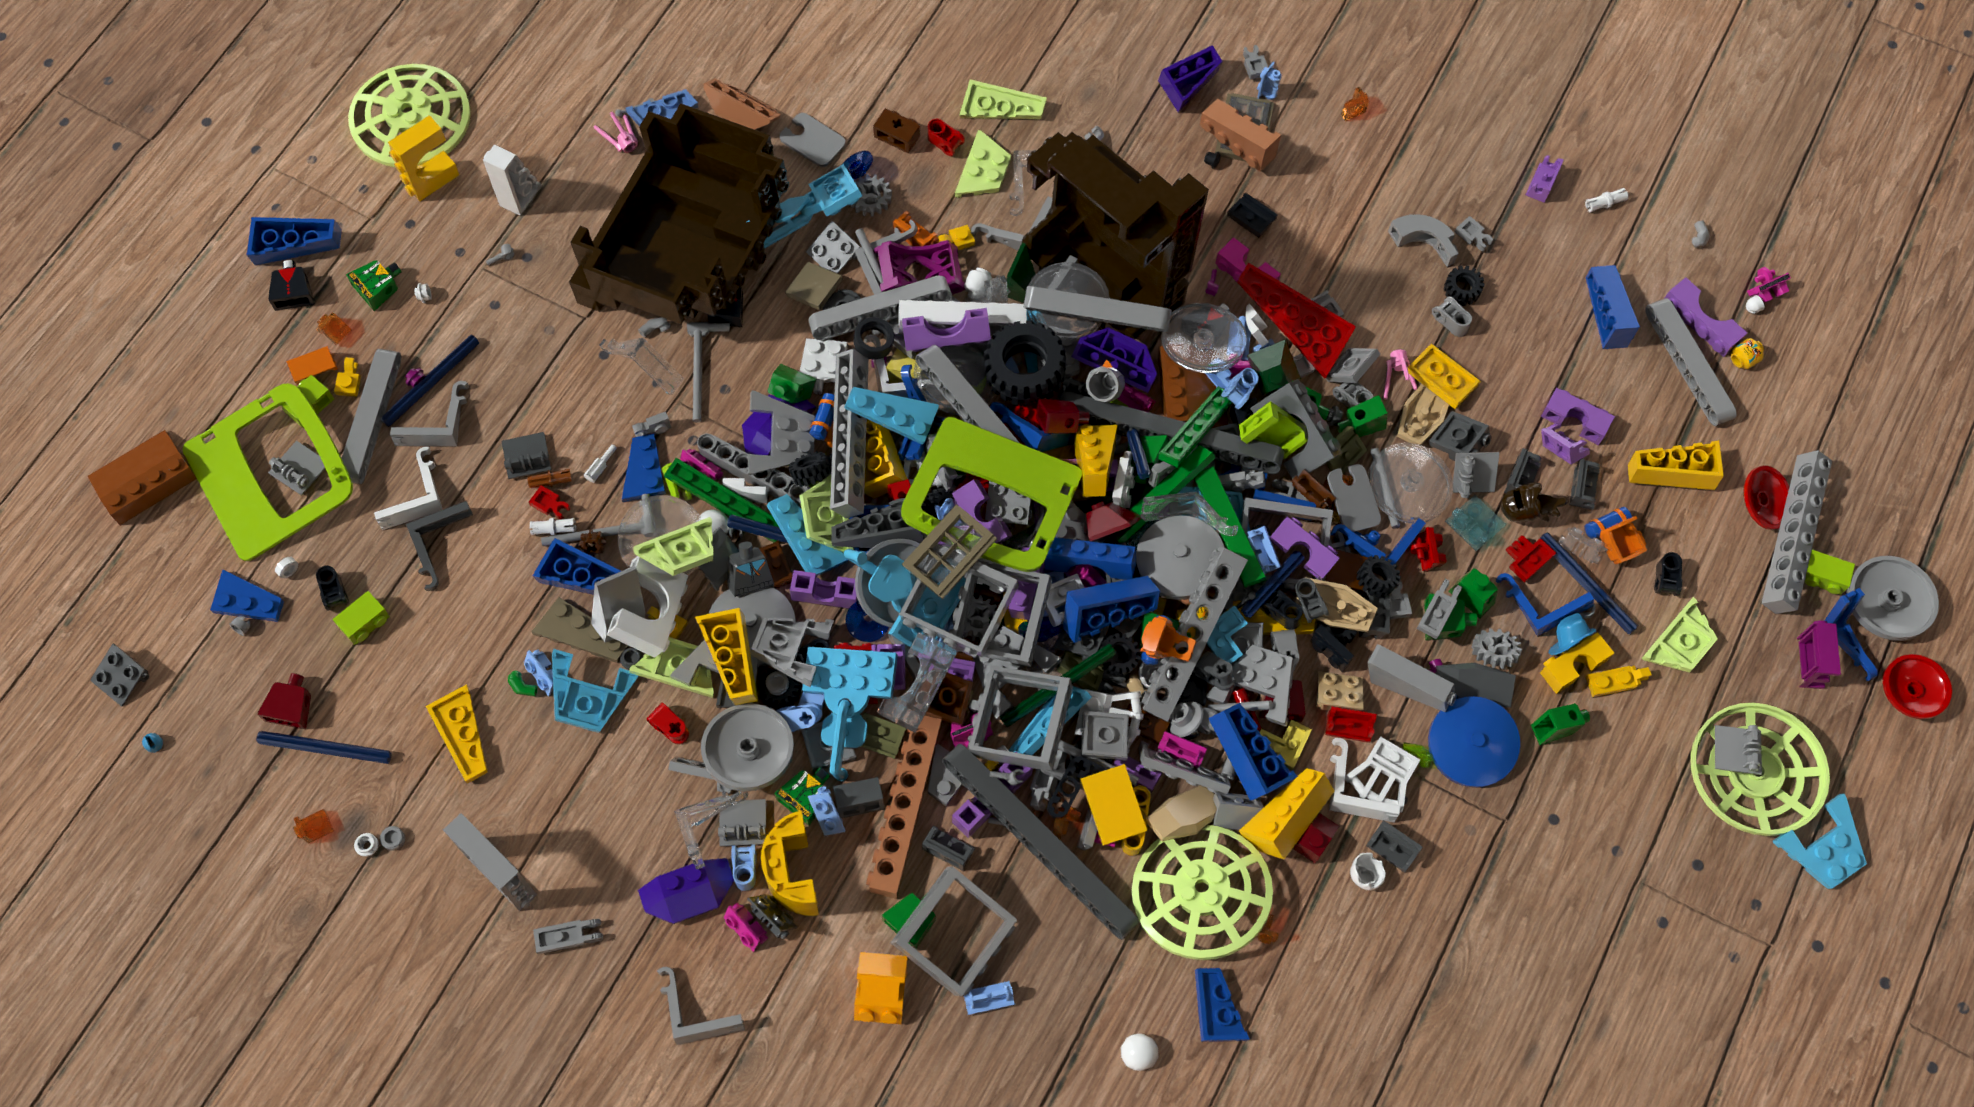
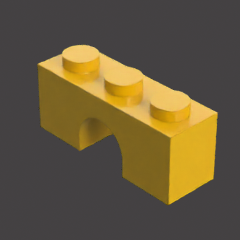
M1598 632L1592 636L1585 637L1574 648L1571 647L1562 652V655L1557 659L1553 656L1543 663L1545 667L1540 674L1556 694L1573 684L1580 676L1575 670L1573 662H1581L1590 671H1593L1613 656V650Z

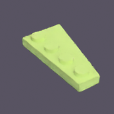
M970 80L959 116L960 118L1042 119L1047 98Z

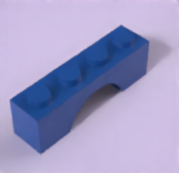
M1055 537L1044 561L1045 570L1067 573L1075 565L1087 564L1104 570L1110 578L1133 579L1136 567V550L1134 546Z

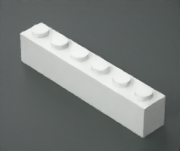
M899 300L898 333L904 334L902 318L924 316L926 321L932 326L946 329L957 325L963 319L966 310L987 308L990 336H993L996 331L999 330L1001 332L1002 327L1007 324L1012 326L1017 321L1026 323V309L1023 308L1024 304Z

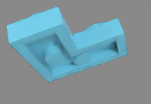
M1233 606L1219 617L1206 643L1216 656L1229 663L1234 662L1243 655L1230 636L1248 624L1236 606Z

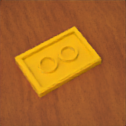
M1432 343L1407 367L1412 377L1454 409L1481 383L1479 379Z
M1125 764L1080 779L1102 845L1147 831Z

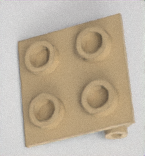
M1318 671L1316 707H1319L1320 710H1330L1333 706L1362 711L1364 709L1363 677Z

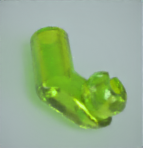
M1403 742L1402 749L1411 755L1419 757L1421 767L1428 768L1431 766L1433 756L1423 745Z

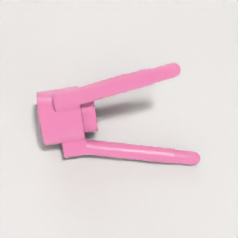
M610 112L613 121L621 132L617 137L618 143L598 126H594V129L612 143L619 152L623 150L625 153H630L638 145V140L633 133L627 115H623L628 132L623 129L614 112Z
M1399 349L1391 352V360L1386 361L1387 374L1384 400L1388 398L1392 368L1395 371H1403L1405 379L1411 381L1413 389L1416 390L1418 388L1415 378L1408 372L1407 367L1410 365V361L1405 350Z

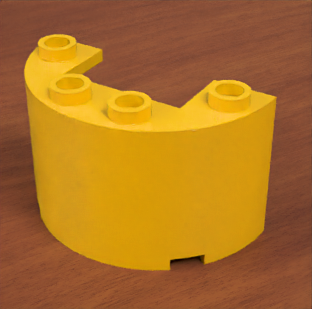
M801 810L780 819L766 836L761 851V865L769 890L780 905L796 914L816 916L819 915L813 880L809 879L790 883L786 851L809 848Z

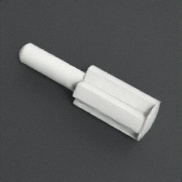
M611 445L601 459L596 458L584 474L588 481L592 483L596 481L607 467L606 462L617 447Z

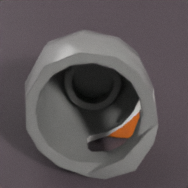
M1108 360L1104 362L1103 366L1091 370L1086 380L1088 394L1095 400L1109 403L1119 398L1125 387L1124 376L1117 369L1113 368Z

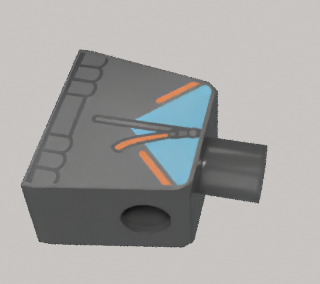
M751 542L740 543L739 552L728 557L727 586L734 597L774 586L765 556L759 548H752Z

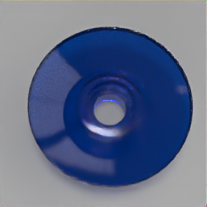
M860 151L848 157L842 164H844L852 179L856 180L859 177H863L873 163V155L869 151Z
M859 601L853 603L848 609L845 619L849 633L857 640L863 642H873L882 638L889 627L883 626L873 619L867 622L864 619L867 614L862 609Z
M1043 617L1037 642H1044L1048 638L1058 635L1063 630L1062 622L1061 625L1053 627L1049 617ZM1029 620L1022 622L1018 627V632L1023 637L1026 635Z

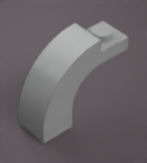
M1419 214L1406 215L1392 220L1388 233L1397 247L1414 241L1425 242L1437 251L1446 267L1455 263L1458 256L1457 247L1452 244L1455 234L1443 222L1433 217Z

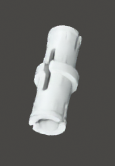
M1625 188L1610 193L1604 192L1601 196L1586 200V209H1588V212H1593L1604 207L1610 208L1615 203L1626 201L1628 193L1625 191Z
M550 518L549 521H530V528H532L530 533L531 535L547 533L556 535L560 532H576V525H574L576 521L575 518L561 520Z

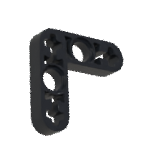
M1082 756L1073 758L1048 802V814L1055 819L1064 817L1082 786L1081 780L1078 782L1074 777L1067 776L1068 772L1071 775L1074 774L1076 767L1073 766L1074 763H1083L1082 767L1085 771H1080L1076 778L1080 779L1107 769ZM1065 781H1070L1074 784L1075 790L1072 794H1067L1063 791L1062 785ZM1057 793H1059L1062 797L1070 799V801L1068 803L1066 800H1064L1061 805V808L1064 809V811H1059L1056 814L1054 813L1055 808L1052 807V804H1057L1059 802L1061 797L1056 796Z

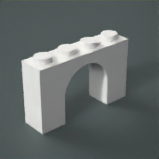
M637 556L632 560L630 567L635 566L637 568L640 586L649 590L656 597L660 606L659 618L648 620L622 608L613 616L607 636L655 658L661 652H665L670 644L668 637L675 628L676 621H674V618L681 609L682 603L680 600L688 588L686 584L688 575L680 573L672 576Z

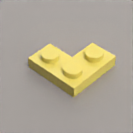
M1291 720L1283 738L1261 729L1260 734L1269 739L1271 748L1277 755L1280 754L1286 761L1284 763L1285 766L1293 771L1312 729Z

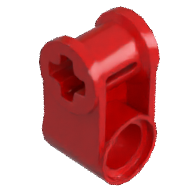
M932 119L928 123V141L941 149L946 155L953 156L958 146L965 143V137L962 133L953 129L943 120Z
M662 702L646 718L653 728L674 744H683L689 738V731L685 723Z

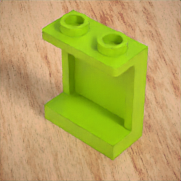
M1271 401L1239 425L1240 437L1243 442L1248 444L1254 439L1277 445L1285 451L1283 459L1287 458L1308 441L1306 426Z

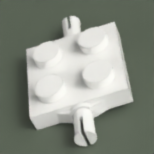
M833 337L825 340L806 338L800 372L817 379L813 390L815 394H822L824 383L835 382L836 354L848 350L847 342L832 340Z
M1124 451V456L1120 457L1112 495L1113 503L1125 509L1130 508L1131 495H1129L1130 488L1135 486L1134 467H1131L1132 452Z

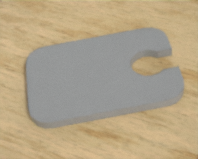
M799 113L792 119V123L804 128L802 134L795 135L787 127L780 133V140L783 144L820 167L828 166L845 147L844 137L806 113Z
M1360 464L1348 467L1354 480L1351 486L1343 482L1341 468L1329 472L1327 480L1331 493L1336 497L1334 502L1341 524L1353 532L1379 525L1381 516L1365 468Z

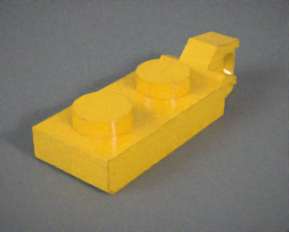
M1626 666L1587 674L1585 678L1592 698L1633 690L1641 685V681L1648 680L1652 674L1649 667L1636 670L1635 666Z

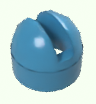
M149 733L143 737L142 745L148 752L155 753L162 748L163 739L158 734ZM150 739H151V740L153 741V743L155 744V745L152 746V747H151V745H150V743H149V740H150Z

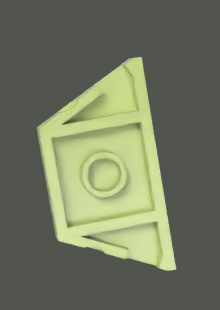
M980 130L976 134L955 191V197L957 198L962 197V194L973 193L975 196L982 195L983 193L999 192L1007 172L1011 155Z
M830 474L823 481L800 495L806 537L809 540L844 553L847 549L853 550V547L832 546L831 543L832 526L847 521L848 518H844L830 509Z
M708 517L634 546L633 552L635 555L672 576L713 561L712 519Z
M1694 597L1642 657L1644 661L1690 673L1717 641L1718 638L1709 627L1705 615H1701L1696 606L1698 602Z
M668 637L670 644L665 652H661L655 658L644 654L642 659L630 667L629 672L707 697L713 698L714 696L710 669L699 666L690 686L670 677L672 672L698 647L697 645Z

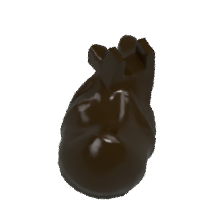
M1529 483L1506 492L1502 498L1501 511L1512 522L1534 521L1537 518L1549 522L1548 515L1559 517L1561 514L1557 507L1565 506L1568 501L1565 498H1554L1549 495L1540 494L1542 484Z

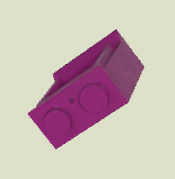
M1824 620L1813 622L1797 637V640H1800L1801 676L1804 679V682L1799 687L1824 689L1825 683L1830 682V675H1841L1836 624L1827 623Z

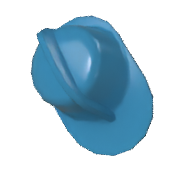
M1579 613L1562 619L1556 630L1558 642L1550 648L1549 654L1556 655L1570 649L1585 637L1595 633L1596 629L1589 628Z

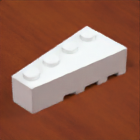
M494 145L484 155L483 162L499 206L521 216L542 184L536 181V177L530 174V170L524 167L523 162L516 154Z

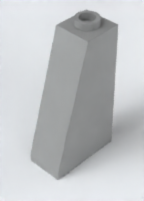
M1377 644L1368 661L1371 683L1443 712L1447 711L1449 705L1453 706L1457 697L1454 683Z

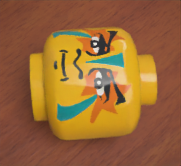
M1747 338L1732 348L1731 360L1736 367L1749 369L1763 360L1764 347L1761 342Z

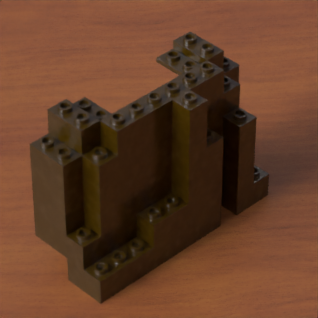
M680 103L671 119L648 111L639 126L646 153L593 242L588 228L583 226L578 228L570 243L577 259L578 267L571 277L569 284L577 304L599 312L603 305L618 310L621 303H626L682 325L685 318H695L698 312L715 316L717 310L721 308L727 310L730 303L732 304L735 301L738 288L743 286L748 270L753 269L757 271L760 264H764L767 256L764 242L767 237L771 236L775 220L777 221L782 215L779 199L783 193H786L789 187L784 160L774 156L770 135Z
M1057 132L1053 137H1048L1037 151L1033 150L1028 155L1027 172L1033 176L1032 189L1036 191L1048 179L1054 176L1051 213L1041 220L1037 226L1033 227L1022 239V243H1025L1031 260L1039 266V278L1050 287L1071 255L1077 258V270L1063 290L1065 292L1168 308L1172 310L1171 315L1185 303L1189 281L1184 277L1192 271L1209 191L1207 187L1189 173L1184 178L1177 179L1173 186L1154 170L1149 175L1143 176L1094 135L1085 140L1074 132H1071L1066 137ZM1089 320L1100 330L1108 327L1134 340L1146 330Z

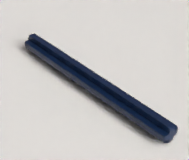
M469 335L380 418L386 426H391L479 345L478 339L473 335Z
M1547 532L1540 537L1556 552L1554 558L1587 592L1591 593L1597 603L1627 634H1631L1637 629L1638 625L1550 533Z
M259 731L256 737V742L262 745L385 764L390 763L392 753L389 750L266 731Z

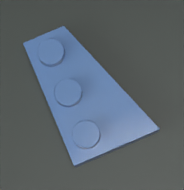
M685 89L665 95L661 100L654 102L649 100L643 102V105L634 108L633 106L626 107V112L640 126L648 111L671 119L680 103L693 108H698L699 106L698 102Z

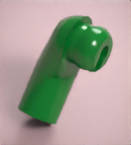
M516 670L508 675V684L514 693L534 697L537 695V685L525 684L522 680L521 672Z

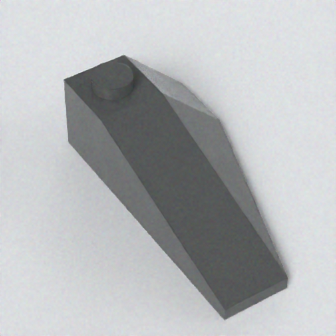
M902 498L889 502L890 506L883 509L870 510L871 514L862 518L854 517L832 526L831 543L832 546L872 548L890 539H909L921 543L924 540V533L909 526L902 519L901 508L905 499Z

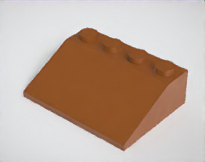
M1184 345L1160 346L1158 365L1164 417L1184 422L1190 419L1217 388L1204 371L1218 360L1221 362V353ZM1227 411L1212 428L1228 425Z
M166 430L88 475L101 502L119 525H122L197 479Z

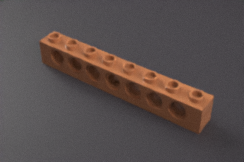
M915 713L914 720H909L907 733H910L908 741L903 742L901 754L904 755L902 763L898 762L895 773L898 776L897 784L893 783L890 791V797H893L891 806H886L884 819H887L886 826L881 827L878 836L881 845L879 849L874 851L872 862L875 863L874 871H869L866 885H870V893L894 899L898 898L935 748L942 727V719ZM917 737H924L927 741L924 744H918L915 742V739ZM912 758H919L921 763L919 765H912L909 761ZM907 779H913L916 782L912 787H907L903 783ZM906 800L910 803V806L902 809L898 806V803ZM896 822H901L905 825L899 831L894 830L892 826ZM890 844H896L899 847L894 853L886 850ZM884 866L893 868V872L889 875L882 874L880 870Z

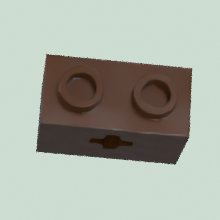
M885 108L873 125L874 137L909 154L920 137V124L913 119L901 116L896 111Z

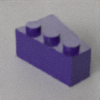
M1213 45L1162 69L1158 82L1177 112L1218 73L1223 61Z

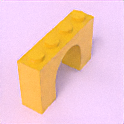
M430 115L388 142L391 149L389 154L396 162L394 165L400 173V179L406 185L404 186L405 190L411 197L415 196L419 202L460 175L456 164L444 150L427 162L418 165L425 154L446 141L442 128Z

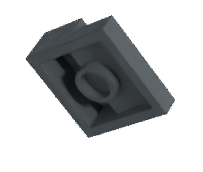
M1451 411L1429 440L1431 447L1448 453L1449 459L1455 461L1456 453H1480V449L1483 446L1487 447L1490 444L1491 435L1489 425Z

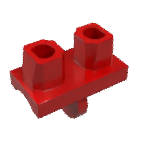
M1427 527L1424 532L1416 536L1414 539L1415 544L1410 546V553L1417 554L1418 560L1421 561L1422 571L1428 572L1434 567L1443 566L1447 562L1446 554L1438 553L1437 548L1443 543L1442 534L1434 533L1433 527Z

